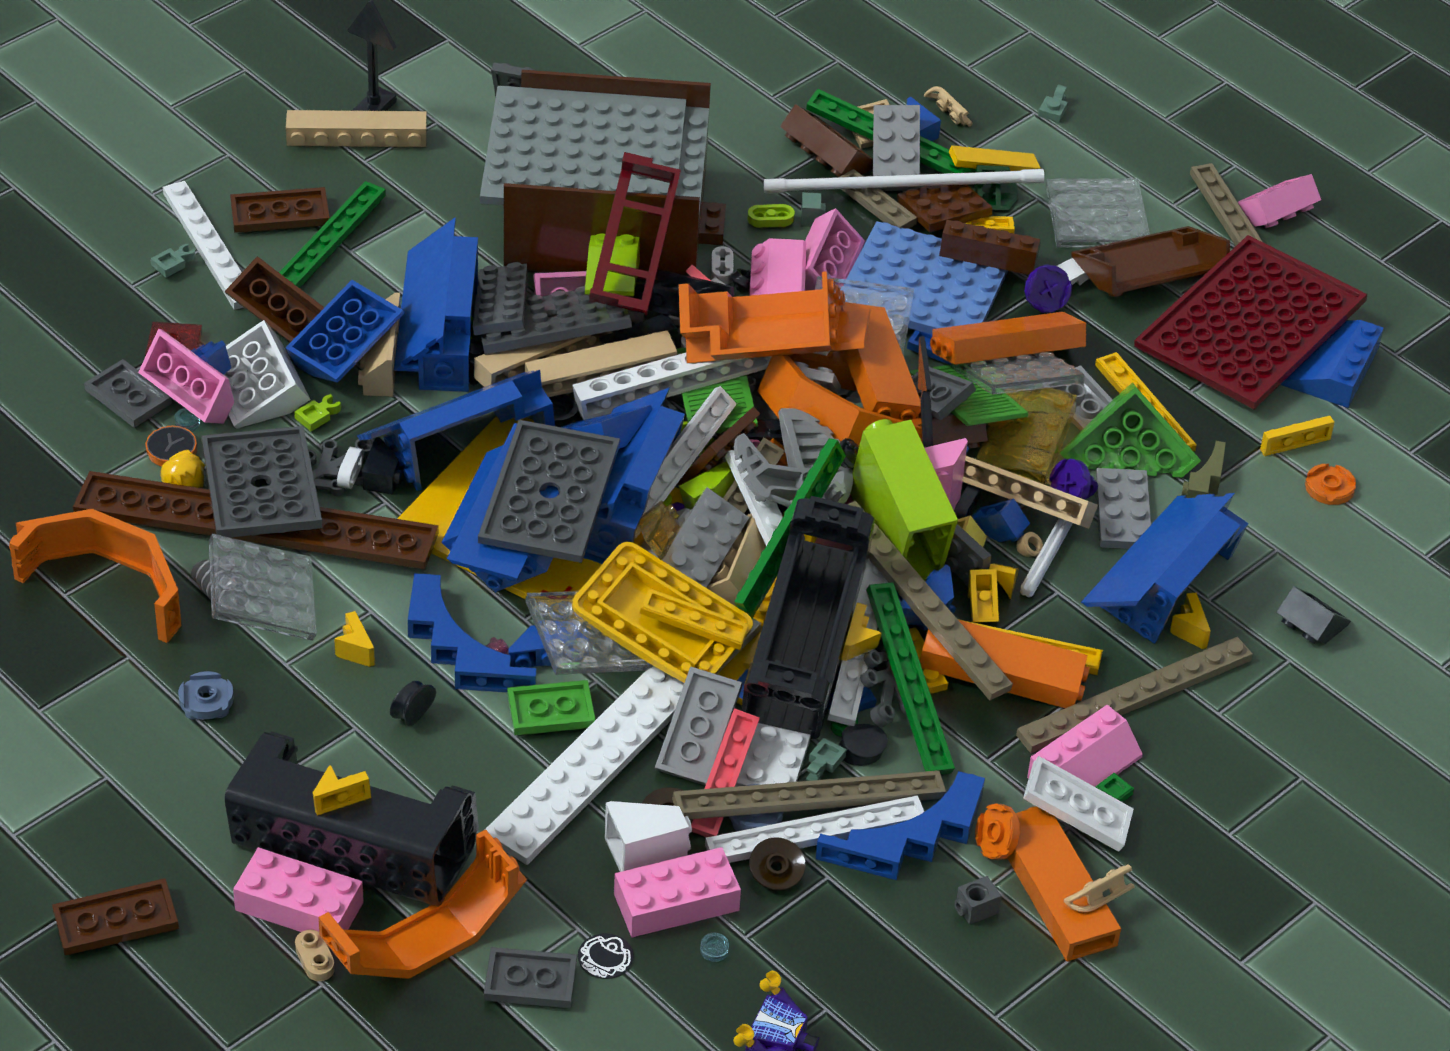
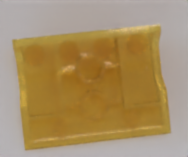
M1004 388V392L1028 412V417L991 422L987 430L988 441L982 443L976 460L1047 486L1050 474L1055 466L1076 412L1077 395L1054 388Z

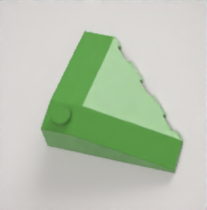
M1133 383L1116 396L1059 452L1064 459L1082 461L1088 469L1147 470V476H1157V473H1172V477H1184L1201 462L1199 457Z

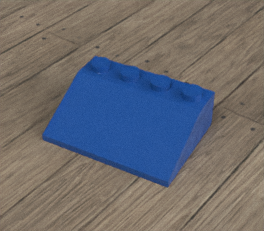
M351 280L285 349L294 365L311 376L338 383L401 318L404 311L354 280Z
M1362 320L1345 321L1280 385L1349 408L1379 349L1384 328Z
M648 405L585 419L561 428L620 438V449L627 446L652 411V407Z

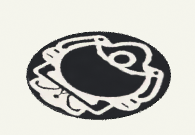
M602 933L589 937L581 944L578 950V961L580 966L592 976L614 978L622 975L630 968L633 962V950L623 938L614 934Z

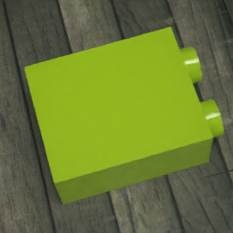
M888 419L875 421L862 433L852 473L853 485L850 495L853 501H856L866 513L874 517L875 524L922 579L926 581L933 570L939 571L944 567L958 519L912 420L894 424Z

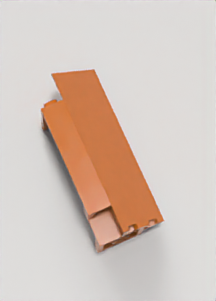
M827 271L822 272V289L732 297L728 291L698 294L689 284H679L680 334L686 338L687 363L865 348L871 310L841 311V305H845L844 291L840 289L839 284H836L835 279H832Z

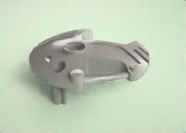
M781 408L778 415L788 467L769 464L745 433L735 439L734 455L735 460L742 459V462L737 467L740 474L748 472V475L743 480L755 495L756 501L765 502L770 500L789 508L796 496L797 490L806 479L808 471L817 460L820 450L825 446L829 438L834 439L832 436L834 433L828 427L818 424L820 420L804 411L795 408ZM840 466L822 498L844 504L852 490L853 470Z

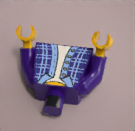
M776 971L768 972L766 974L767 978L760 981V988L765 992L771 991L772 994L771 996H766L752 1026L742 1024L736 1029V1032L739 1034L734 1037V1044L738 1047L746 1045L745 1051H798V1049L816 1051L819 1037L806 1033L807 1015L801 1011L783 987H778L781 983L780 975Z

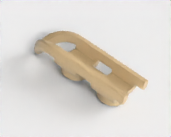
M935 86L925 92L924 97L937 99L936 104L942 112L948 111L951 120L956 125L961 123L970 127L973 124L967 117L969 112L945 89Z
M1127 864L1116 870H1110L1104 878L1088 882L1082 890L1066 897L1064 903L1079 912H1090L1135 888L1134 884L1126 885L1124 882V874L1132 871V867ZM1110 889L1111 894L1103 897V892ZM1085 896L1089 906H1078L1073 904V901Z

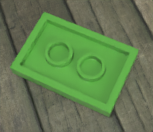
M588 680L507 688L514 736L588 728L595 721Z

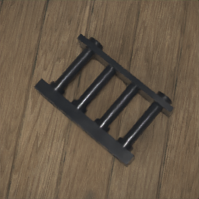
M658 270V282L654 284L648 310L680 318L679 284H689L698 294L728 291L732 297H734V286ZM637 280L634 296L627 297L642 300L646 282Z

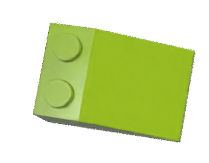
M603 233L591 235L585 294H590V290L593 287L605 238ZM629 234L616 236L610 263L639 269L640 237H633ZM608 271L603 291L623 296H634L637 278Z

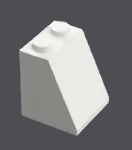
M606 802L605 840L620 872L687 856L688 850L691 849L689 833L692 832V826L688 816L684 817L679 806Z

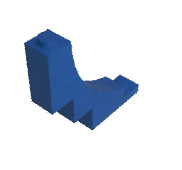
M414 573L408 613V638L432 639L431 663L455 665V689L507 692L509 687L536 685V668L511 667L510 655L484 646L466 634L455 623L446 609L441 595V575Z
M958 771L948 792L930 809L910 820L882 828L851 829L848 840L820 833L817 841L816 860L897 880L905 855L932 862L940 838L967 844L983 796L985 778Z

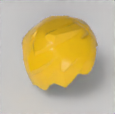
M183 450L170 457L162 465L161 481L202 488L204 485L205 464L198 456L192 454L190 450Z

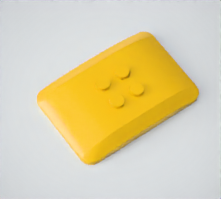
M623 542L618 545L574 596L572 601L574 612L593 627L641 659L685 683L690 666L717 674L736 649L639 614L649 588L749 624L746 637L753 627V620L747 613L633 542Z

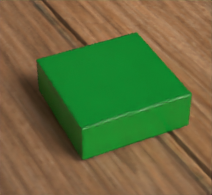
M1115 773L1095 786L1097 789L1121 802L1132 796L1134 788Z

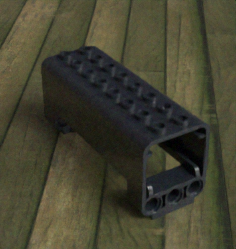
M811 496L810 499L801 498L796 503L790 524L789 537L754 659L750 663L743 690L741 711L760 717L758 721L760 724L810 734V739L820 737L871 549L875 519L870 514L863 512V508ZM803 534L854 546V552L805 541Z
M272 731L271 733L264 732L260 736L228 785L225 793V807L233 844L255 851L257 848H262L360 880L363 884L439 907L442 904L475 845L479 826L476 794L474 791L453 785L451 787L446 786L443 790H439L433 802L429 804L370 786L371 798L317 816L314 807L313 791L325 772L298 764L296 755L298 746H295L294 738Z

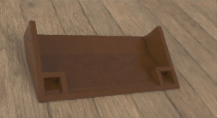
M1187 226L1072 251L1071 257L1099 290L1109 293V296H1121L1126 291L1207 273L1230 252V240Z

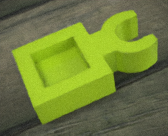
M331 394L326 395L321 403L313 400L294 411L295 419L311 432L330 421V415L339 413L341 411V402L338 401L332 404L333 396Z

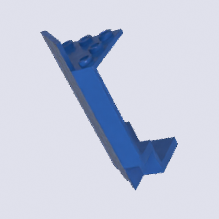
M456 217L410 249L407 254L401 305L404 314L399 321L394 371L419 372V390L469 392L472 298L473 295H477L478 237L454 236Z
M540 370L523 372L359 434L357 437L359 440H368L386 434V436H383L384 442L399 459V467H403L407 483H412L415 489L420 491L422 487L415 441L493 411L501 423L512 418L517 421L531 416L535 423L555 426L553 403L542 388Z
M669 388L620 405L612 410V413H617L648 405L652 407V411L627 446L618 450L585 551L589 554L607 559L621 543H634L637 526L647 507L651 487L671 445L680 435L683 425L684 413L662 406L669 393Z
M514 423L504 445L486 452L441 542L450 550L447 559L452 564L469 568L494 592L547 572L553 560V557L478 543V534L517 423ZM548 486L546 490L540 491V494L545 498H554L559 495L557 487Z
M1227 493L1225 496L1216 497L1215 494L1197 495L1195 498H1187L1186 495L1177 496L1081 603L1087 607L1103 608L1119 621L1138 632L1142 637L1155 644L1178 597L1217 553L1227 560L1234 554L1249 524L1228 510L1235 493Z

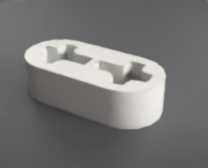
M720 246L712 251L711 278L716 277L727 285L733 280L731 278V273H733V251L728 247Z
M349 447L338 472V487L352 489L363 464V449Z

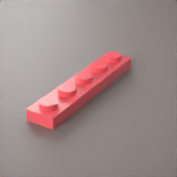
M734 708L704 789L735 787L760 717ZM724 817L693 819L691 824L692 832L704 837L717 836Z

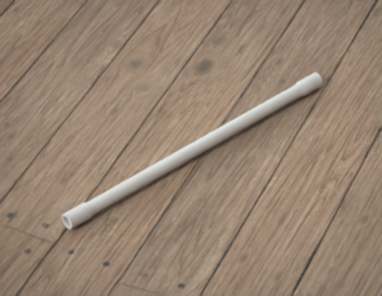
M1044 169L811 179L779 178L764 179L763 187L764 193H783L786 191L1044 183Z

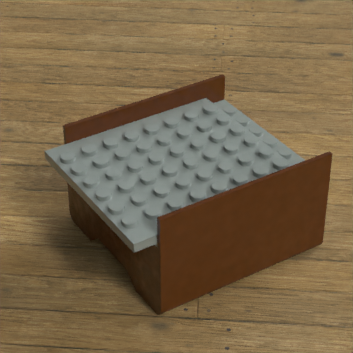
M522 69L521 87L498 86L480 191V204L504 205V266L513 262L527 263L528 271L536 273L587 271L591 235L606 234L621 172L624 152L653 158L652 163L681 170L658 270L688 276L686 270L691 265L697 268L699 244L723 245L726 204L703 202L711 83ZM632 174L626 200L664 208L670 183ZM623 208L617 236L629 234L633 237H640L639 270L649 271L661 216Z

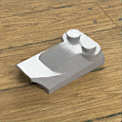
M1081 365L1042 382L1040 390L1044 393L1043 399L1045 404L1051 408L1059 409L1080 431L1112 401V398Z

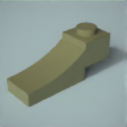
M1215 442L1214 450L1206 464L1196 473H1190L1189 482L1184 481L1181 496L1186 495L1187 498H1195L1197 495L1208 493L1217 495L1226 442Z

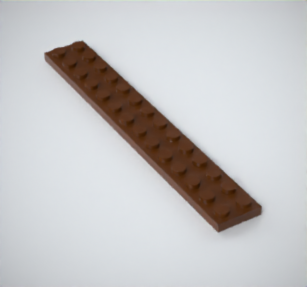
M89 471L73 505L74 512L94 509L128 523L217 536L209 489ZM320 507L322 528L268 533L256 536H239L229 539L426 569L439 534V527L433 524Z

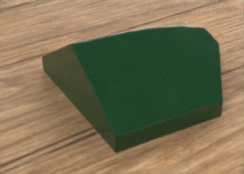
M977 165L976 172L1010 171L1008 166ZM1017 183L975 184V192L992 206V211L1008 212L1018 199Z

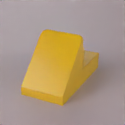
M996 569L970 570L968 598H970L971 622L973 623L999 622Z
M1197 592L1187 593L1185 603L1181 605V614H1176L1172 618L1170 632L1201 649H1207L1211 632Z
M856 603L841 660L847 661L878 647L881 632L866 628L869 617L864 616L867 607L865 604Z
M356 611L346 613V625L342 627L344 635L334 640L335 655L368 667L375 666L374 646Z
M331 765L327 768L313 791L314 807L317 816L371 798L370 782L366 771L338 780Z

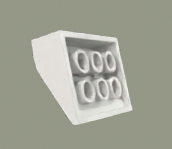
M264 320L226 346L232 368L224 376L229 379L234 398V404L228 415L236 429L290 414L311 400L279 336Z

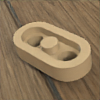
M305 930L299 933L295 939V949L306 975L314 981L329 979L334 973V959L326 942L319 935L318 931Z

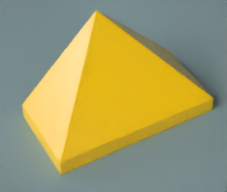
M991 563L989 569L997 570V580L1011 599L1019 569Z

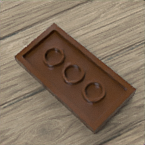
M325 187L230 194L234 233L323 226L330 219Z
M166 878L52 904L64 955L179 929L178 919Z

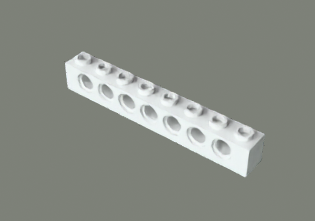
M686 353L573 384L574 398L583 420L611 414L615 407L669 388L667 397L765 370L772 356L687 363Z

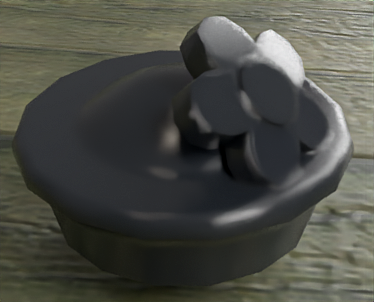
M738 268L734 273H731L736 290H739L738 286L750 290V270Z
M844 438L839 443L846 455L841 466L854 469L859 445L850 438Z

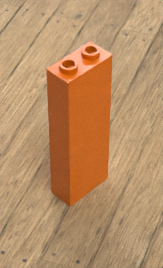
M845 302V305H841V311L871 310L865 348L843 350L864 409L903 421L916 419L921 412L920 398L885 307Z
M1056 312L932 329L930 346L932 353L954 365L1086 347V322L1065 312Z
M958 620L1013 683L1011 691L1007 693L1062 708L1074 705L1076 700H1082L1085 686L1080 684L1081 681L1086 682L1090 667L1085 666L1088 655ZM928 629L920 657L922 669L938 671L939 674L974 683Z
M1035 806L1017 812L1020 823V836L1015 850L1007 859L1066 962L1118 946L1121 928L1107 904L1090 912H1079L1064 903L1066 897L1082 890L1088 882H1093L1056 817ZM1085 896L1073 901V904L1078 906H1089Z

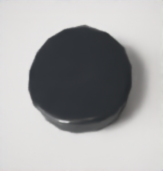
M561 394L549 397L553 403L555 427H563L578 421V406L571 396Z
M420 681L408 683L393 699L390 715L395 719H404L407 726H413L434 702L437 693L436 688L432 685H424Z
M855 724L844 729L839 746L847 749L846 757L844 758L846 763L863 766L875 763L881 758L883 751L887 747L888 738L883 729L876 725Z

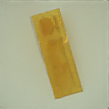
M662 500L644 513L639 522L645 542L660 560L666 556L680 528L677 520L680 515L671 504L666 506Z

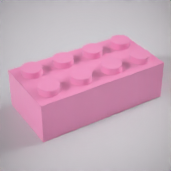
M722 847L615 873L614 896L631 937L736 912L740 908L741 889Z
M257 848L233 889L236 911L299 932L305 930L319 932L318 917L327 912L332 915L342 929L348 930L363 904L362 881L262 848Z

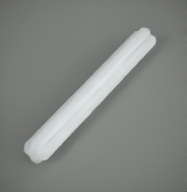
M1061 518L1057 520L1021 585L1020 593L1027 597L1034 595L1070 530L1072 522Z

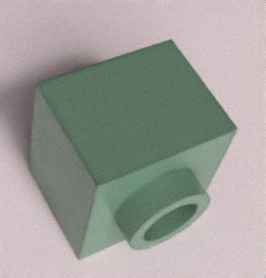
M802 192L801 226H812L815 218L825 214L826 203H821V193Z

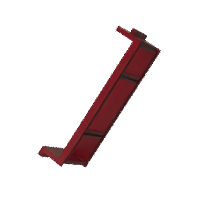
M624 152L621 172L594 283L590 290L589 303L598 302L647 315L680 180V169L652 163L653 158ZM632 174L670 183L664 208L626 200ZM623 208L661 216L649 271L610 263ZM608 271L646 280L642 300L603 291Z

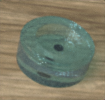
M186 408L176 412V426L190 431L196 430L200 426V419Z
M720 933L705 935L701 940V955L706 960L712 962L725 959L729 953L728 939Z

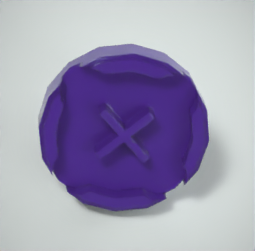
M1043 265L1030 273L1026 280L1024 291L1026 300L1031 307L1040 312L1053 313L1067 304L1071 296L1072 284L1066 271L1055 265Z
M1061 460L1054 466L1049 477L1052 488L1084 500L1093 496L1098 489V483L1090 475L1087 466L1080 460Z

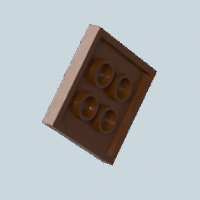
M968 185L925 186L918 189H909L906 192L897 194V202L917 217V221L929 232L944 229L947 220L966 223L992 215V206Z
M752 407L705 450L677 484L680 486L703 474L702 472L705 473L716 467L719 463L718 460H722L728 451L734 450L735 439L742 433L747 435L756 426L753 421L760 413Z

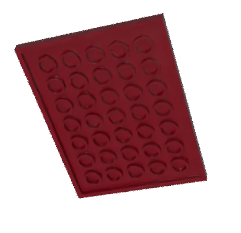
M1247 235L1134 340V347L1255 409L1367 301V294Z

